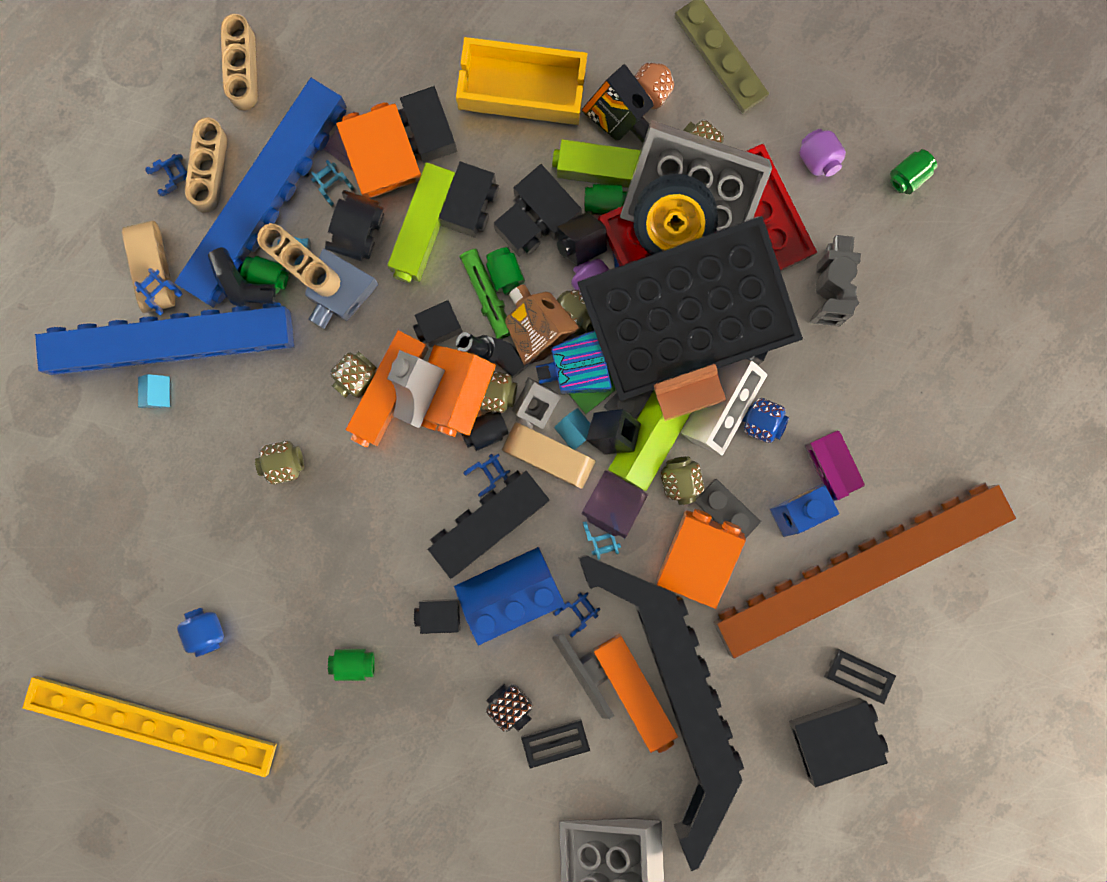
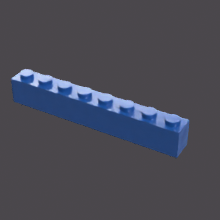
M310 77L175 280V284L212 308L225 299L226 296L214 277L208 253L220 247L226 248L237 271L241 273L246 257L250 252H255L260 246L257 240L260 229L267 224H274L279 216V208L284 201H289L296 190L295 184L301 175L305 176L310 171L313 157L318 150L321 151L325 148L330 138V131L346 115L347 106L342 96Z
M266 303L262 305L263 309L251 310L249 306H237L232 308V312L220 313V310L214 309L201 311V316L189 317L188 313H175L170 315V319L159 320L158 317L149 316L139 318V323L130 324L126 320H113L108 322V326L97 327V324L87 323L79 324L76 330L66 331L65 327H51L46 329L47 333L35 334L38 371L48 375L295 348L291 311L285 306H281V303Z

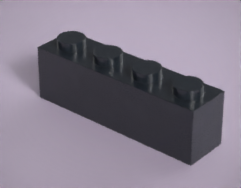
M518 470L504 480L506 487L499 493H496L494 490L490 491L479 500L482 504L480 508L473 513L468 509L454 520L457 523L455 528L449 532L443 529L430 539L433 545L427 550L450 579L458 575L550 501L527 470L522 474Z

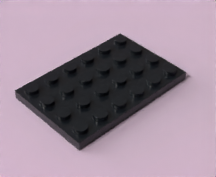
M762 215L577 282L620 401L652 391L657 383L713 364L720 368L803 340Z

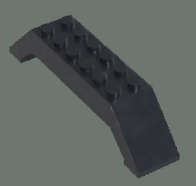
M580 556L578 559L588 587L590 589L600 587L634 604L698 780L681 822L673 824L690 870L694 871L699 869L743 781L739 772L744 770L738 751H735L733 745L730 746L728 740L733 738L727 720H724L723 716L718 714L717 709L721 708L722 705L716 690L707 684L706 678L711 675L705 659L701 658L700 655L697 656L694 648L700 645L694 628H691L690 625L687 626L684 616L688 615V611L683 598L679 597V595L676 596L675 593L590 556Z

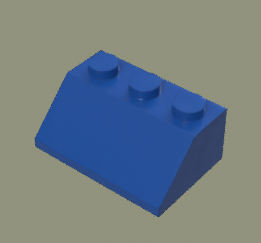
M539 547L454 586L465 619L478 646L565 606Z

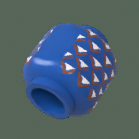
M758 398L753 405H750L742 421L745 422L744 431L748 436L765 443H772L775 438L781 439L789 417L785 415L786 410L782 405L765 398Z

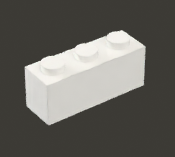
M748 359L717 368V375L726 401L692 412L680 432L683 436L694 444L723 456L768 375L753 361Z

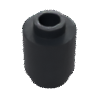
M491 411L476 417L470 436L461 433L467 448L473 446L475 451L502 441L503 436L509 434L501 413L496 412L492 414Z

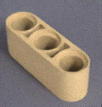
M234 13L226 16L221 22L223 90L235 108L246 111L253 108L258 99L256 39L247 20L242 15ZM244 29L240 36L232 37L236 30ZM238 59H245L241 66L234 67V63ZM247 88L244 95L235 97L238 89Z
M210 117L202 118L194 125L185 184L187 200L194 208L203 213L211 212L218 206L227 148L225 132L220 124ZM217 131V135L213 140H204L207 132ZM204 161H213V165L209 170H200V165ZM209 190L208 197L205 200L196 201V195L199 191Z
M153 220L123 227L122 229L134 292L142 313L156 310L150 308L144 302L147 297L141 291L138 293L135 290L137 287L134 283L136 281L141 283L150 275L149 268H152L154 271L158 269L160 271L159 275L165 281H171L161 232L157 223ZM154 279L146 289L151 293L160 283ZM163 287L154 296V302L161 309L175 306L174 291L168 287Z
M267 224L260 229L257 237L260 247L306 286L325 297L334 295L340 287L339 275L277 224ZM281 236L279 244L272 247L274 240ZM300 255H304L302 262L295 266V260ZM326 273L325 281L317 285L319 276Z
M516 422L502 448L503 452L580 489H583L596 462L592 458Z

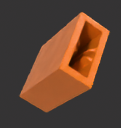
M387 102L377 104L371 108V112L359 115L357 112L342 117L341 122L336 123L362 196L372 198L419 182L421 173L395 103L391 105Z
M434 345L428 362L444 369L445 372L421 426L433 431L439 426L438 432L455 437L457 432L470 436L496 365L475 354Z
M694 509V512L686 510L657 576V585L716 609L746 542L745 535L741 532L739 526L731 522L724 521L723 524L711 520L712 516L704 511Z

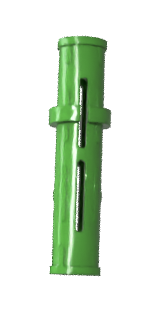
M468 250L459 257L483 307L481 309L482 315L484 317L487 316L497 339L507 338L511 335L505 323L507 315L504 311V301L499 300L478 254V250ZM476 270H477V272H478V274H479V276H480V278H481V280H482V283H483V285H484V287H485V291H484V289H483V287H482V285H481V282H480V280H479V278H478V276H477ZM489 298H490L491 303H492V305H493V308L495 309L496 314H497V316H498V318H499L498 320H497V318H496V316H495V313H494V311H493V308H492L491 305H490V302H489V300H488Z

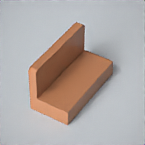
M716 364L654 385L655 394L665 421L726 401L717 375Z

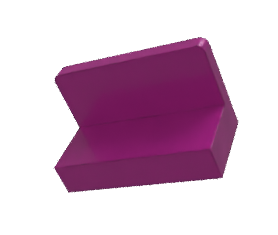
M835 431L805 445L822 483L826 485L833 501L847 497L849 493L864 487L865 483L840 431Z

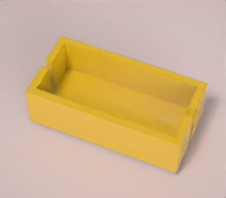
M464 37L460 63L461 70L459 71L456 92L458 110L579 125L588 53Z

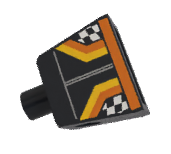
M623 64L606 79L581 111L615 140H621L631 131L644 143L650 125L644 116L654 105L652 99L629 68Z

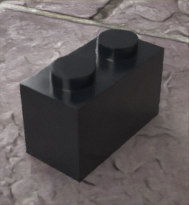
M435 86L400 97L403 108L399 109L398 112L404 128L410 126L413 137L408 138L414 156L420 154L424 164L457 152L456 144Z
M460 161L439 216L441 226L476 238L478 230L483 231L489 216V213L485 212L489 201H495L499 190V185L496 184L495 173Z
M542 164L537 166L513 187L514 196L516 197L513 200L514 203H518L526 213L529 212L536 220V225L541 229L544 237L549 234L553 240L557 239L558 226L582 215V208Z

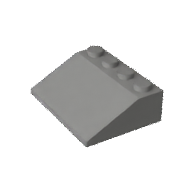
M651 120L620 218L633 222L637 199L642 190L653 180L664 175L684 174L698 179L712 193L718 212L717 231L753 218L771 173L772 165L770 159ZM673 215V221H678V215Z
M603 819L559 822L561 882H664L662 821Z

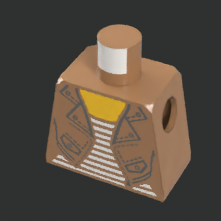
M520 285L510 292L509 295L517 308L506 317L505 323L524 365L546 359L552 353V347L565 342L579 329L576 322L550 292L531 295L526 285Z

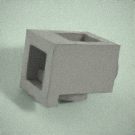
M528 377L526 385L512 409L514 414L517 415L516 421L530 429L534 425L543 429L561 396L554 390ZM532 399H536V407L533 409H529L528 405Z

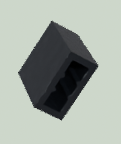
M856 698L789 721L808 780L815 788L888 764L885 753H888L889 749L882 734L878 735L875 723L878 722V716L872 704H868L867 701L861 698Z

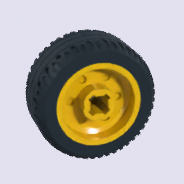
M670 174L653 180L642 190L635 204L633 224L636 237L641 246L652 255L716 232L718 228V212L712 193L702 182L689 175ZM673 215H678V221H673Z

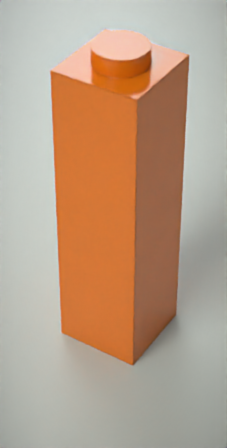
M399 330L346 428L347 431L353 434L350 440L366 448L369 443L376 446L379 445L393 418L392 415L396 406V390L392 381L388 380L387 377L399 351H404L423 360L429 350L426 344Z
M619 633L593 648L596 657L650 753L655 750L661 753L671 748L675 744L673 740L678 738V735L621 634Z

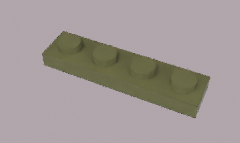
M693 0L675 12V19L742 114L768 97L769 92L704 0Z

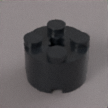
M343 190L344 200L339 198L328 229V233L333 234L332 242L326 241L325 249L358 261H362L363 258L370 260L375 246L372 233L374 229L379 231L385 215L383 213L384 208L380 207V202Z

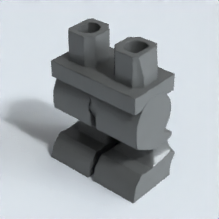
M836 235L833 238V243H829L826 246V254L817 263V273L822 274L816 282V293L826 299L827 302L812 315L810 323L840 327L854 315V310L860 302L856 294L857 286L851 284V281L857 275V265L861 260V253L853 252L855 237Z

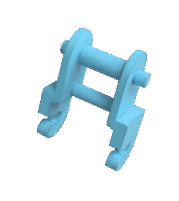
M326 160L327 166L317 174L313 171L311 172L313 175L311 180L313 183L315 181L319 183L321 187L318 190L330 206H332L334 203L326 194L328 191L327 187L339 179V181H344L351 191L355 188L342 171L338 174L334 168L337 166L335 162L331 164ZM332 171L336 176L323 184L320 179Z
M612 514L608 515L612 531L598 537H591L587 521L583 522L588 541H593L595 548L592 551V555H597L598 560H600L601 554L614 550L616 554H619L618 548H621L620 543L616 544L614 534L618 532ZM611 538L613 544L598 548L597 541Z

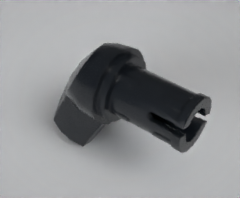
M220 247L208 253L214 277L227 299L233 305L243 307L247 302L275 304V284L247 283V280H244L237 271L226 248Z
M467 332L461 333L456 339V346L459 347V351L475 354L495 365H499L512 378L516 377L528 366V364H523L515 347L502 339L487 335L475 337Z

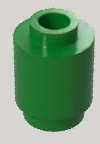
M924 149L913 152L890 172V183L897 192L912 194L933 176L934 170L937 168V162L932 154Z
M593 184V187H585L584 212H592V215H604L622 207L628 191H622V185Z
M509 247L497 249L486 255L488 261L486 266L496 292H503L507 296L513 289L525 282L516 256L510 252Z
M257 255L254 258L246 257L240 273L244 280H247V283L275 284L276 294L280 289L284 290L287 287L290 273L279 262Z
M335 649L334 655L328 657V674L334 675L335 681H366V677H374V652H367L366 649Z

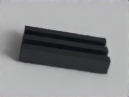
M836 648L835 657L831 660L829 671H826L824 677L885 704L896 675ZM842 658L887 678L885 684L840 664ZM837 670L881 689L880 695L836 676Z
M581 719L521 736L530 769L590 751ZM578 729L576 734L530 747L529 742ZM581 740L582 745L533 758L532 754Z

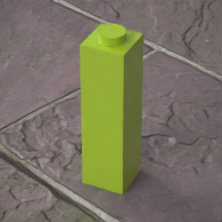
M561 139L560 149H554L552 167L557 168V178L596 184L622 185V187L629 188L641 150Z
M426 162L387 265L390 271L394 273V278L406 283H410L411 279L420 282L441 226L439 216L455 172Z
M654 390L637 418L641 426L634 452L617 453L608 471L625 482L647 491L691 413L665 421Z

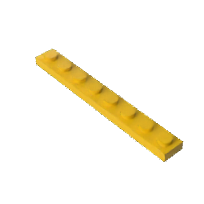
M39 676L31 678L22 707L26 710L263 777L269 774L277 744Z

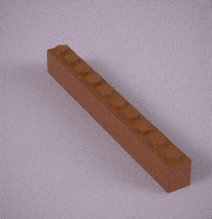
M985 482L974 486L968 490L970 495L961 500L958 496L950 498L941 503L942 509L934 513L931 510L924 511L914 516L915 522L906 527L903 524H898L885 531L887 536L876 541L875 537L867 539L857 545L859 550L849 555L847 551L841 552L831 557V564L821 569L819 565L806 569L802 572L803 578L792 582L791 579L784 580L774 586V592L766 596L761 592L746 599L748 605L738 610L733 606L718 613L720 619L713 623L729 656L736 658L1015 520L1016 517L1000 485L987 486Z

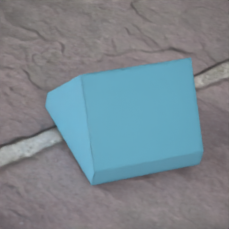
M146 374L138 377V408L170 407V376Z
M577 408L566 415L554 428L569 447L576 450L586 441L591 423Z

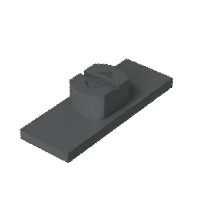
M564 634L554 636L552 638L601 718L610 719L615 716L597 686L608 680V677L602 667L598 668L600 663L596 657L589 652L579 659Z

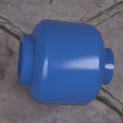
M198 608L184 614L186 620L178 625L177 631L185 652L194 653L195 657H199L220 648L219 643L224 640L225 636L215 612L204 613L203 608Z

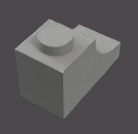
M400 350L392 363L391 371L387 377L388 380L392 381L396 390V406L392 416L420 428L445 370Z

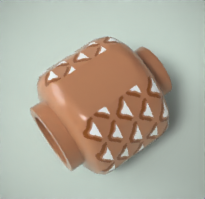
M646 63L635 74V78L653 101L654 106L651 109L660 108L674 89V80L670 70L663 64Z

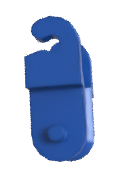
M173 154L171 158L164 162L159 159L152 163V168H145L147 174H153L162 168L170 178L169 183L165 185V190L159 189L157 191L159 196L169 194L178 189L176 184L184 180L186 181L187 171L181 163L183 159L181 154ZM173 165L177 167L180 173L175 177L169 169Z
M149 268L150 275L141 283L136 281L134 285L137 289L135 290L138 293L141 291L147 297L144 302L150 308H154L155 312L161 316L164 312L154 302V296L163 287L173 290L174 294L179 298L183 294L170 280L165 281L159 275L160 271L158 269L154 271L152 268ZM156 279L160 284L150 293L146 287Z
M490 454L488 461L482 465L480 462H477L463 472L467 476L472 471L481 468L490 480L491 485L478 494L480 498L496 488L494 483L502 478L506 480L508 478L507 474L511 472L510 470L505 471L497 460L500 456L499 454L495 456ZM491 463L500 474L495 479L486 467Z
M580 592L577 595L579 598L572 604L567 601L565 606L553 612L554 616H557L561 611L569 607L581 620L582 624L569 634L571 638L587 627L585 622L592 616L594 618L599 616L597 612L601 609H595L586 598L589 594L588 592L585 594ZM579 602H582L590 613L586 617L575 606Z

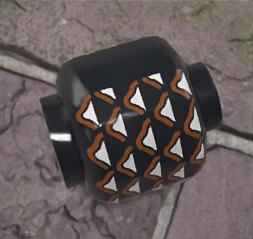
M504 683L486 700L489 704L486 709L487 715L503 732H508L512 728L519 732L532 719L528 713L532 710L533 703L517 685L507 687Z

